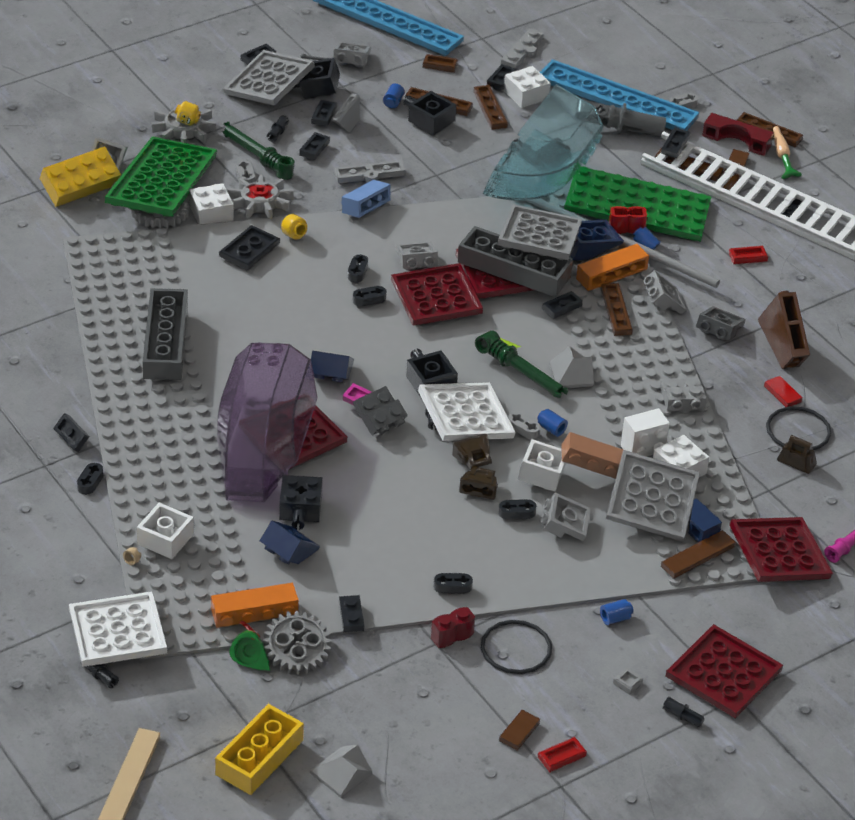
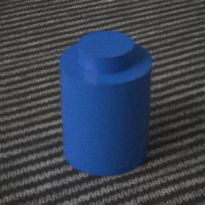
M396 83L390 85L383 97L385 106L396 108L405 94L404 88Z
M640 227L633 234L635 242L653 250L661 243L646 227L643 229Z
M550 409L541 411L537 417L540 426L556 437L561 436L568 426L567 420Z
M626 599L602 605L600 607L601 618L605 625L631 619L633 606Z

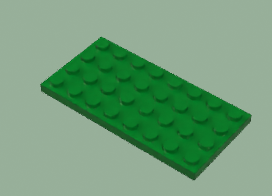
M152 136L106 194L105 203L112 206L128 207L131 210L137 209L146 213H157L165 217H173L189 195L190 189L194 188L217 156V149Z
M576 166L564 209L609 221L611 207H644L647 212L646 228L648 230L701 242L712 196L659 185L654 182H646L637 178H629L619 174H611L584 166Z

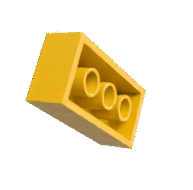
M104 146L43 168L40 180L55 207L111 188L120 178L121 173Z
M268 703L215 757V775L252 795L303 741L304 723Z

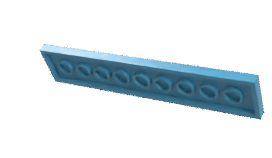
M313 0L320 5L346 14L441 55H448L464 41V36L377 0Z
M553 59L540 71L551 83V86L597 103L610 106L615 105L618 108H621L623 103H626V109L665 117V128L671 130L676 127L687 131L699 118V112Z

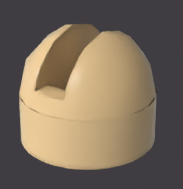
M132 547L123 552V558L127 564L134 565L141 559V552L139 553L137 548Z

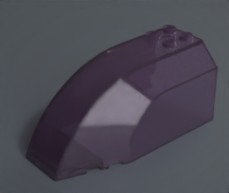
M250 343L235 357L220 400L217 420L218 447L225 498L228 501L265 502L278 487V482L283 475H287L288 469L291 466H295L298 461L318 397L311 359L290 344Z

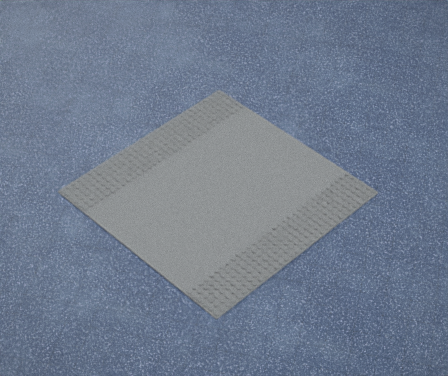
M569 189L529 193L564 209ZM511 194L378 207L360 218L344 214L342 211L302 214L298 216L307 222L308 228L306 234L297 240L286 236L281 230L282 221L286 216L272 217L271 219H250L64 238L65 256L126 595L152 591L167 645V654L138 659L145 660L230 649L234 639L247 629L241 624L216 628L211 611V595L291 582L294 584L299 600V616L306 612V617L308 618L314 615V621L321 619V626L327 625L326 632H330V636L356 633H343L339 596L360 595L364 631L432 623V620L436 617L450 614L455 609L461 607H468L475 617L756 582L757 579L729 524L731 519L759 518V515L706 394L704 410H666L660 387L661 380L698 379L700 386L702 384L669 308L664 311L659 306L655 307L650 301L651 297L648 295L645 288L646 285L644 284V278L652 273L649 262L647 270L611 282L619 283L633 329L632 335L614 336L601 287L588 291L576 279L579 264L626 248L623 245L616 246L588 260H573L571 278L556 297L573 291L583 300V305L555 319L548 315L542 307L543 303L556 297L533 290L481 298L479 300L483 306V314L412 325L391 281V274L409 272V270L403 269L399 264L396 245L431 242L438 251V266L433 267L457 264L456 249H458L459 244L474 226L500 234L512 204L546 211ZM574 213V214H576V215H578V216H580V217H583V218H585V219H587V220H589V221H590V220H604V219H600V218H595V217H591V216H587V215H582V214ZM250 225L280 238V244L249 270L219 257V251ZM628 232L620 234L631 240L635 237L632 233ZM358 254L368 257V269L364 279L358 283L349 281L348 268L352 258ZM418 267L415 270H421L424 268ZM382 286L387 291L386 300L383 303L356 306L352 301L353 292L357 289ZM150 288L188 289V314L181 380L143 379V353ZM490 330L497 332L500 338L521 346L516 348L518 355L552 379L554 378L550 368V361L570 346L583 357H592L594 386L567 388V395L561 392V398L554 397L512 366L503 367L490 354L480 353L475 347V339ZM414 349L416 352L417 349H420L423 355L442 350L458 373L457 383L490 382L507 417L512 412H520L538 422L537 417L543 410L550 409L568 421L565 432L561 436L556 437L541 427L540 436L533 440L561 449L562 443L569 432L622 449L621 439L624 417L659 408L670 423L667 443L685 435L709 456L707 474L698 478L694 499L697 498L722 522L721 531L724 530L736 541L735 547L673 579L661 567V562L698 543L688 534L692 508L683 542L608 520L606 515L615 479L569 463L565 464L555 492L591 508L587 535L582 541L566 533L562 537H558L543 530L544 524L541 523V519L544 513L547 512L543 507L548 498L551 499L555 492L518 480L522 461L532 439H527L517 432L514 438L488 439L490 445L489 456L492 459V464L479 467L496 471L495 476L498 484L496 499L492 500L460 493V478L467 471H471V469L452 455L453 443L455 441H442L438 430H435L434 424L433 430L428 428V418L425 415L426 406L406 377L407 360L411 359L410 353ZM312 350L352 357L354 363L349 379H343V383L332 381V377L325 376L324 380L313 378V374L309 373ZM353 383L371 392L386 386L394 400L399 399L408 416L404 419L405 423L399 427L392 426L386 433L382 435L377 433L372 436L356 408L343 401V394ZM304 393L348 436L347 443L282 472L239 428V422L250 417L244 413V401L249 398L274 395L282 403ZM283 475L323 477L320 522H304L305 526L301 530H299V524H297L299 532L321 547L300 564L290 562L288 565L279 559L280 555L268 552L264 549L266 545L259 541L271 520L292 526V521L279 520V502ZM529 499L537 505L536 515L531 519L507 520L501 518L498 514L499 504L504 500ZM158 503L194 517V535L173 559L137 545V526ZM135 547L139 553L141 552V559L136 564L129 565L123 558V552ZM439 573L469 574L473 578L472 590L465 594L438 593L433 587L434 577ZM272 619L247 624L260 635V639L263 642L264 632L267 631V625H272Z

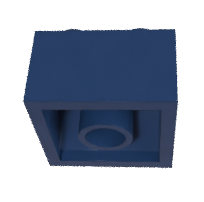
M312 350L309 373L313 374L315 379L324 380L326 376L332 377V381L343 383V379H349L354 359L346 355Z
M271 520L259 540L266 545L264 547L265 550L272 554L277 553L280 555L279 559L288 565L290 562L300 564L321 547L292 526Z

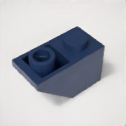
M696 498L693 500L688 534L699 543L720 532L722 522Z

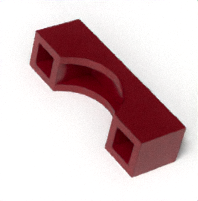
M712 112L704 122L702 133L703 137L715 141L724 138L739 139L747 144L749 152L765 156L771 148L774 135L772 131Z

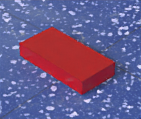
M764 246L729 248V256L733 264L768 261V255Z
M781 376L765 381L764 387L785 407L794 406L802 402L803 397Z
M573 737L539 752L538 758L546 769L552 772L586 757L587 751L576 737Z

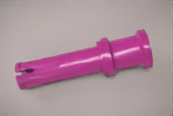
M855 530L844 538H838L832 546L825 548V557L830 562H838L842 555H846L851 551V547L855 545Z

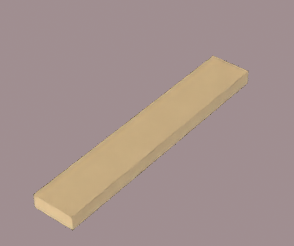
M143 728L138 729L98 820L125 819L160 739V732Z

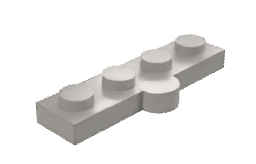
M529 28L501 59V64L516 69L526 57H534L536 55V46L544 38V33Z
M401 160L336 167L334 168V175L337 183L366 181L368 183L372 180L378 181L381 178L405 176V168Z

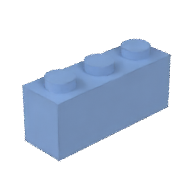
M372 180L342 196V213L360 218L391 200L390 184Z

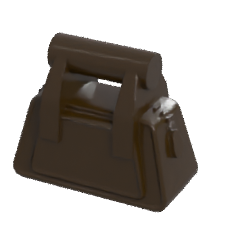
M482 434L455 441L453 443L452 455L462 464L469 467V469H472L473 466L481 467L492 464V459L489 456L490 445L488 435Z
M794 435L790 436L789 441L783 446L782 451L777 457V461L807 474L817 464L813 444Z
M473 466L471 471H467L460 478L459 492L492 500L496 499L498 488L495 476L496 471Z

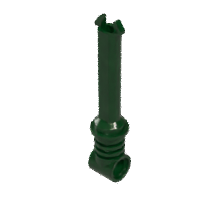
M229 121L223 123L226 126L225 131H223L226 138L229 137L259 157L261 165L274 170L279 179L289 180L293 178L295 165L293 158L280 155L274 147L265 148L230 125Z
M490 330L475 339L476 349L482 354H490L499 361L501 366H512L554 397L561 398V392L567 395L568 390L566 387L563 388L560 383L520 357L516 347L504 343L497 332Z

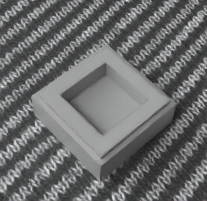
M626 667L614 678L613 684L631 694L643 683V677Z

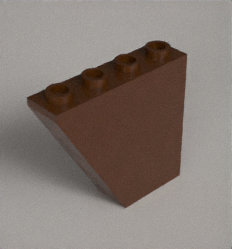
M781 291L760 315L758 322L781 368L800 367L810 356L799 303L796 292Z

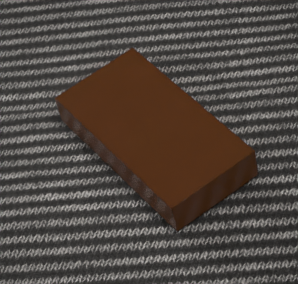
M426 54L423 61V68L455 73L458 65V59Z
M521 710L499 736V742L518 751L540 724V718Z

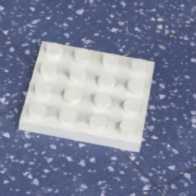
M490 382L419 385L418 392L442 441H458L482 434H487L488 439L514 438L516 432Z
M152 591L69 604L82 667L167 654V645Z

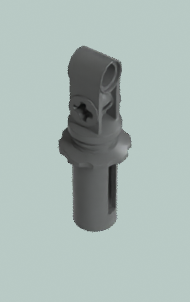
M578 100L576 102L575 120L606 126V128H616L618 135H620L622 130L661 137L666 125L665 117L626 109V103H623L622 107L618 108L615 105L610 106L587 100Z

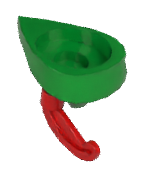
M241 620V625L247 630L240 633L232 642L229 650L230 657L242 666L270 671L269 660L260 635L246 622Z

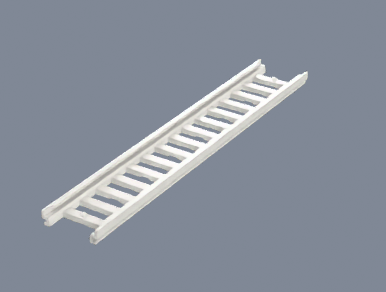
M663 132L661 138L667 140L670 134ZM689 142L685 144L683 151L671 164L664 162L668 156L661 153L656 158L646 153L642 155L641 164L855 260V241L851 245L843 242L855 228V216ZM691 153L698 156L685 171L678 168ZM705 160L712 162L710 167L700 177L693 175ZM720 166L727 169L715 184L708 181ZM734 173L742 175L730 190L722 188ZM750 179L757 182L745 197L738 195V192ZM764 186L772 189L760 204L752 201ZM779 193L787 195L774 211L767 208ZM795 198L803 201L790 217L782 215ZM809 206L817 209L805 224L798 222V219ZM824 213L832 215L821 231L813 228ZM840 219L848 222L836 238L828 235Z

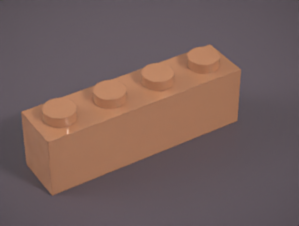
M569 432L562 443V461L616 479L623 449Z

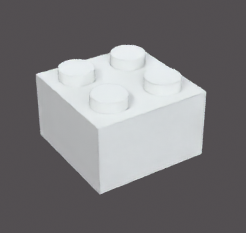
M531 66L505 74L504 92L519 107L523 108L548 100L551 83Z
M223 183L190 189V208L198 225L234 221L233 202Z
M659 408L624 417L621 439L623 450L643 456H651L654 453V449L667 443L670 423Z
M685 435L654 449L653 459L700 472L699 478L707 474L709 456Z
M532 439L522 461L518 480L555 492L566 462L562 461V449Z
M158 503L137 526V545L173 559L194 535V517Z

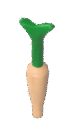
M775 126L773 132L778 157L783 160L786 169L781 179H787L791 176L801 177L802 173L792 168L789 160V146L779 127Z

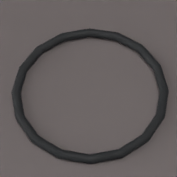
M789 406L778 409L769 416L766 422L767 433L774 442L782 447L785 444L773 435L770 423L774 416L788 410H801L811 413L820 418L826 425L828 433L826 439L819 445L813 446V450L820 449L827 444L832 435L830 424L824 416L804 407Z
M507 620L498 622L487 629L481 639V651L484 658L494 668L506 673L524 674L534 672L547 663L551 657L552 643L548 635L539 626L522 620ZM520 624L536 629L544 636L548 650L543 661L532 668L522 670L508 669L496 664L488 657L485 650V640L491 631L500 626Z

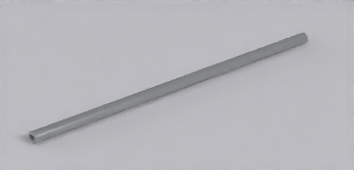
M509 184L506 187L507 193L548 212L580 218L582 221H589ZM620 235L624 240L621 245L628 247L638 244L649 255V258L714 288L719 286V279Z

